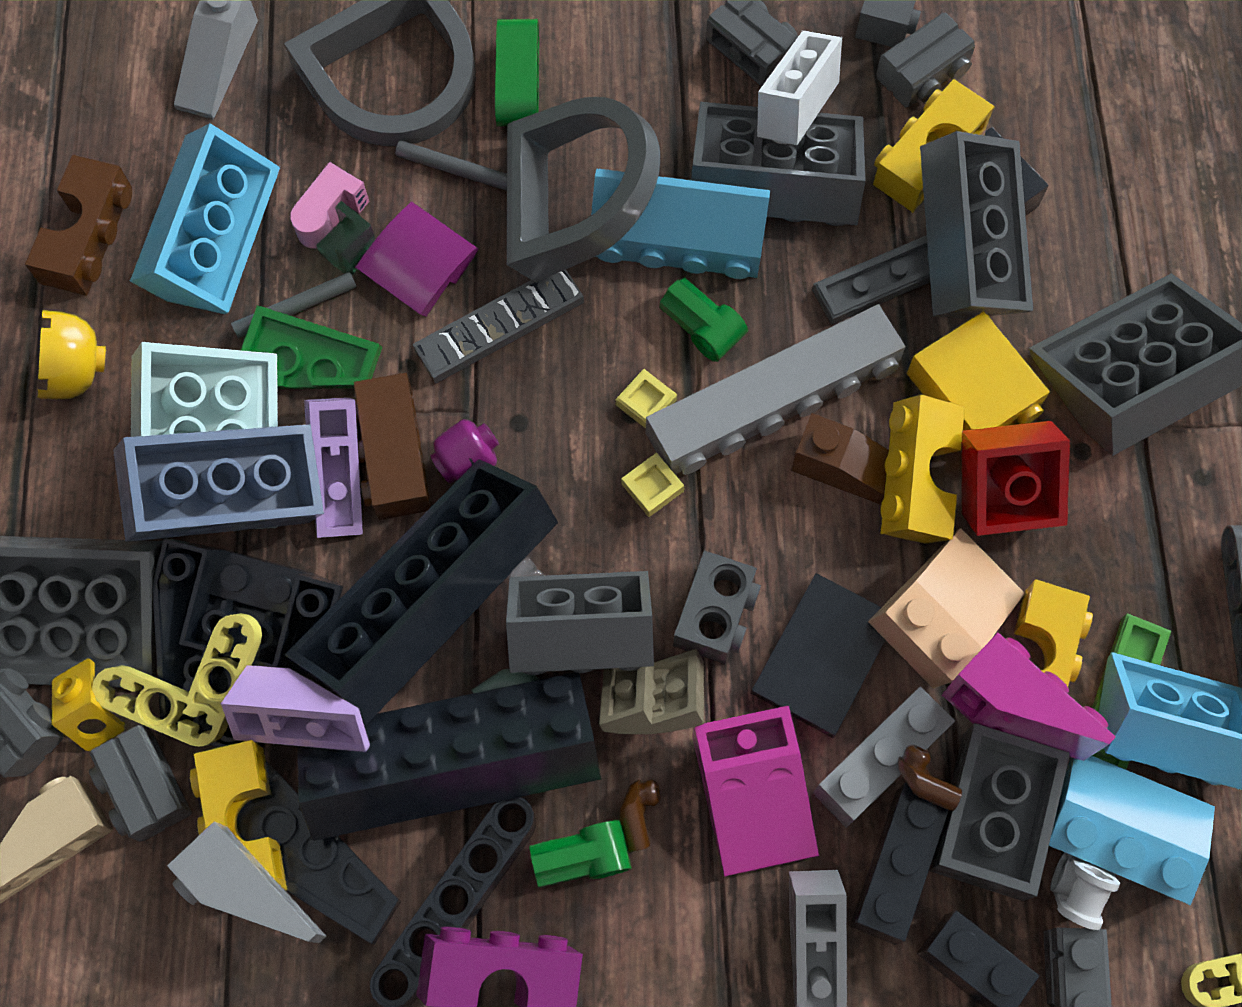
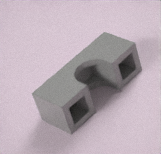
M920 686L817 786L813 794L847 828L901 775L898 770V759L904 756L906 747L914 744L925 750L928 749L955 720Z

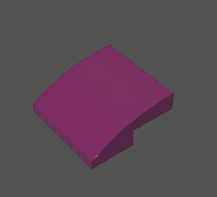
M411 201L380 233L355 268L420 315L427 317L449 282L454 284L458 282L479 248Z

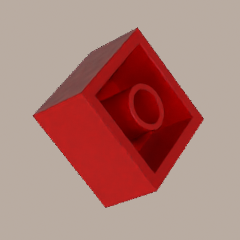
M1052 421L962 431V515L977 536L1067 525L1070 440Z

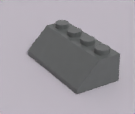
M956 131L920 146L933 316L966 319L974 318L983 311L988 316L1033 311L1019 141Z

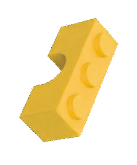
M955 79L943 91L935 90L924 106L923 110L925 112L918 119L914 116L910 118L899 134L900 140L894 147L889 144L885 146L876 158L874 166L877 167V172L873 185L913 213L924 201L920 146L956 131L981 135L987 127L995 106Z
M917 395L893 402V411L889 419L891 429L889 453L885 461L886 484L884 500L881 505V534L924 544L953 539L957 495L942 491L934 484L930 476L929 464L931 457L961 450L964 406L924 395Z
M1035 579L1024 592L1014 634L1036 642L1042 649L1045 658L1044 668L1041 671L1055 674L1068 687L1069 682L1074 683L1082 665V656L1077 655L1076 652L1079 640L1087 637L1091 627L1093 614L1087 612L1090 596Z
M253 740L195 753L196 768L190 770V782L195 797L201 798L203 816L198 817L197 820L199 835L214 821L228 827L286 891L287 886L279 842L270 837L244 841L237 829V817L241 808L252 799L271 794L263 747Z

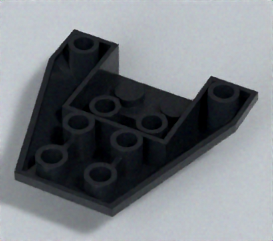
M164 538L152 583L158 679L189 692L214 627L225 616L241 613L252 616L261 626V643L252 666L289 668L300 674L285 654L340 599L343 585L312 572L238 552ZM240 624L239 627L229 628L228 634L234 638L230 652H219L218 657L230 658L237 663L240 662V658H232L231 654L236 644L247 642V636L241 633L243 625ZM216 666L210 672L209 683L216 692L225 693L231 686V675L224 667ZM159 692L160 719H164L170 713L171 703L165 694ZM206 713L198 717L182 714L176 722L177 726L179 721L185 719L199 725V734L212 730V725L206 722L208 715ZM228 725L223 736L216 742L208 745L220 748L245 741L234 740Z

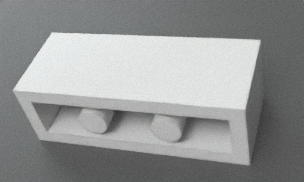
M809 31L801 32L758 91L757 137L771 139L779 144L798 145L839 83L841 37Z

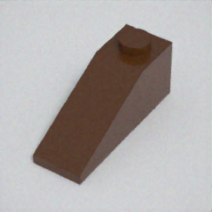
M811 413L797 448L791 471L882 505L886 484L885 461L889 450L854 428Z

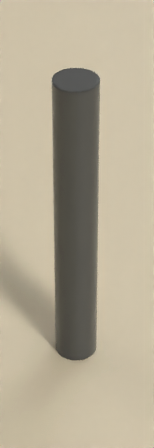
M400 140L397 144L395 151L397 157L507 191V173Z
M347 272L267 308L292 316L352 290L357 286L351 273ZM254 313L231 323L238 339L246 336Z

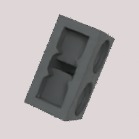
M704 550L674 634L673 646L685 651L697 649L700 656L723 664L726 663L730 651L738 654L747 627L739 625L743 610L753 611L761 585L753 583L757 568ZM729 580L738 587L739 591L732 596H723L715 590L714 585L718 581ZM713 621L722 626L724 634L717 639H709L702 635L699 627L705 622Z

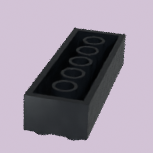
M478 459L316 622L285 656L303 677L359 708L363 724L366 726L559 522L536 485Z
M576 672L378 713L366 726L364 725L370 744L366 752L297 746L298 803L313 841L601 780L580 674Z

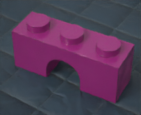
M441 927L440 935L425 934L417 988V997L425 1006L477 1007L479 990L483 981L491 973L501 969L512 970L515 975L516 991L514 1003L518 1007H576L583 954L567 946V938L539 935L538 943L519 942V934L504 931H491L489 939L470 938V930L456 927Z

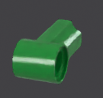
M686 278L675 281L660 300L659 308L687 331L698 351L713 362H718L748 333L745 321L734 309L725 304L716 305Z
M614 820L594 824L578 831L579 834L529 846L538 888L588 876L591 880L600 879L631 870L632 867L621 821Z

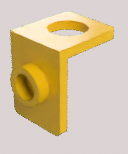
M89 658L52 680V725L86 751L95 749L125 730L124 722L109 710L100 706L99 702L95 700V695L92 691L95 679V663ZM88 719H98L106 724L102 731L94 734L83 733L77 728L81 722Z

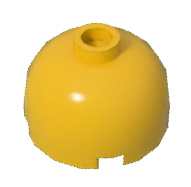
M42 310V320L51 321V328H41L38 379H48L47 390L38 389V398L71 399L83 394L91 387L95 372H104L106 346H97L95 331L87 321L65 312Z

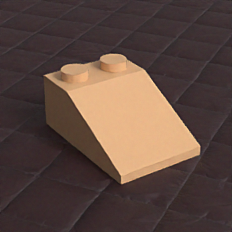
M960 528L953 534V539L947 540L868 622L934 689L951 683L992 639L1025 593Z

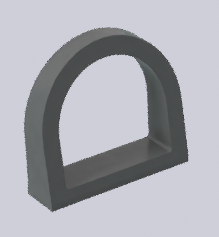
M361 0L284 43L294 71L332 123L349 136L374 145L397 146L400 140L415 144L438 135L461 116L475 88L476 66L469 34L461 18L448 0ZM418 14H425L454 54L452 75L443 92L432 103L420 110L393 116L368 112L348 101L338 91L323 68Z
M584 97L562 103L507 125V265L537 283L603 253L617 243L633 227L650 201L660 169L658 138L651 125L644 118L617 100L606 97ZM598 129H622L628 143V161L623 178L613 195L598 211L587 219L571 227L549 234V152Z

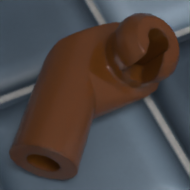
M908 745L904 756L898 759V770L913 793L924 800L954 811L960 802L962 789L933 777L926 769L931 760L929 752L920 746Z
M637 780L630 784L619 810L627 851L629 852L650 847L644 813L646 806H655L661 800L659 785L654 780H647L643 783L641 780Z

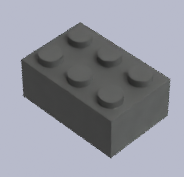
M648 571L510 577L506 617L510 673L523 672L528 675H539L546 671L564 670L586 673L594 669L607 668L632 671L641 667L654 666L653 621Z
M974 723L963 734L951 780L952 785L962 789V796L957 808L954 811H948L929 871L1021 901L1036 897L1070 752Z

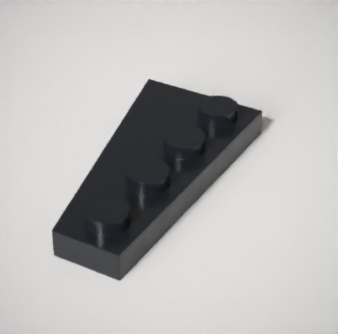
M265 760L271 794L252 799L241 808L237 817V829L244 841L265 837L278 841L287 886L286 891L375 945L401 901L339 836L312 840L298 803V793Z

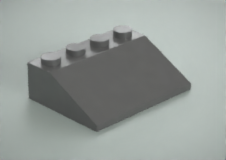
M700 102L692 166V181L770 190L767 217L783 218L790 222H800L803 220L825 222L832 226L858 225L865 186L862 116L818 113L798 145L779 144L771 139L757 137L758 107Z
M1172 273L1029 348L1030 356L1082 429L1112 456L1242 386V323Z
M0 536V669H13L26 679L28 684L52 685V680L89 658L95 663V678L102 670L121 665L134 668L156 678L157 656L152 583L163 541L140 540L125 542V540ZM122 678L110 681L109 686L121 687L120 682Z

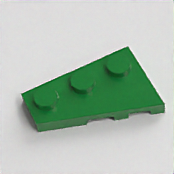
M258 305L241 351L277 354V389L354 388L355 381L372 379L382 350V346L378 343Z

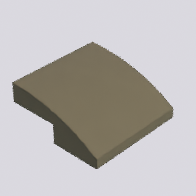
M697 649L654 662V666L641 667L637 670L604 669L599 722L603 732L635 735L657 734L688 729L704 724V662Z

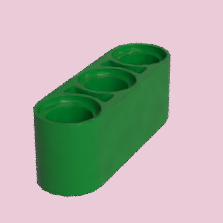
M497 19L495 117L497 127H507L513 121L539 112L538 19Z

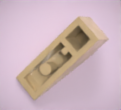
M72 776L56 778L45 784L39 790L40 795L26 804L0 843V904L113 831L85 782Z

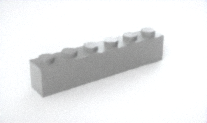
M878 304L647 416L646 435L656 453H658L674 474L680 472L684 475L693 473L706 464V459L720 452L722 455H729L740 449L746 443L745 440L759 433L761 436L770 435L784 425L785 420L797 414L800 417H806L817 411L824 401L836 395L838 398L847 397L858 390L862 382L874 376L877 380L891 375L898 369L906 346Z

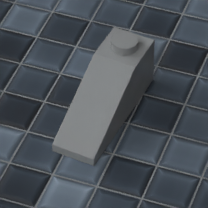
M251 0L199 1L193 15L174 106L177 110L210 119L215 118L258 22Z
M214 821L167 865L177 876V879L172 883L174 888L192 905L199 901L206 906L308 942L319 944L326 937L230 829Z
M838 870L789 871V920L794 1007H847L846 892Z

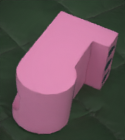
M329 162L291 211L290 219L299 241L308 248H320L328 244L333 237V228L336 227L351 208L360 214L369 203L364 182Z

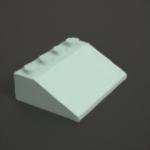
M141 342L132 355L131 437L278 427L277 354Z

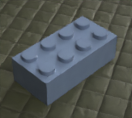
M311 424L123 437L113 450L125 542L308 524L324 514Z

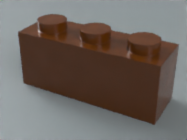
M407 373L355 381L356 398L352 399L355 400L356 425L360 424L362 438L357 439L358 460L360 466L366 465L368 479L361 481L365 506H373L379 520L428 511L431 508V501L413 391Z

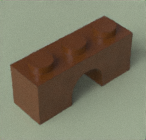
M72 155L57 192L69 210L81 214V217L74 226L66 230L55 231L41 227L25 262V266L39 284L87 296L92 283L96 282L101 275L102 259L108 245H112L116 239L117 223L122 211L128 208L131 203L132 186L120 166Z

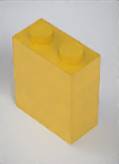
M984 311L914 355L906 373L924 396L965 407L963 431L1015 425L1017 423H1031L1043 413L1044 410L1041 408V405L1050 393Z

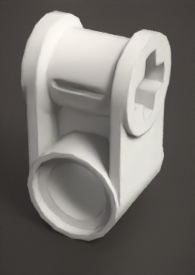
M1064 852L1056 866L1051 882V891L1054 893L1058 905L1057 910L1064 917L1083 927L1100 930L1103 924L1102 910L1111 892L1118 890L1120 882L1116 879L1115 873Z

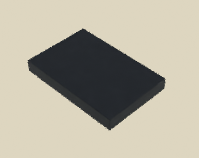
M815 573L756 681L751 694L776 708L789 706L791 716L834 738L885 642V639L868 622L882 607Z

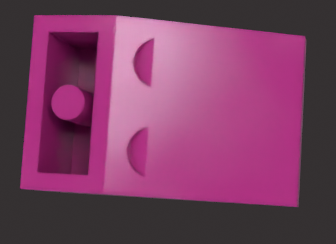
M998 632L956 676L942 694L946 700L973 724L983 725L1070 752L1069 757L1085 761L1109 745L1116 737L1107 729L1108 723L1100 713L1089 706L1082 707L1067 694L1069 689L1058 676L1048 671L1042 672L1029 660L1030 654L1022 644L1010 637L1005 639Z
M789 706L713 721L694 727L692 739L724 877L818 857L819 853L801 754Z

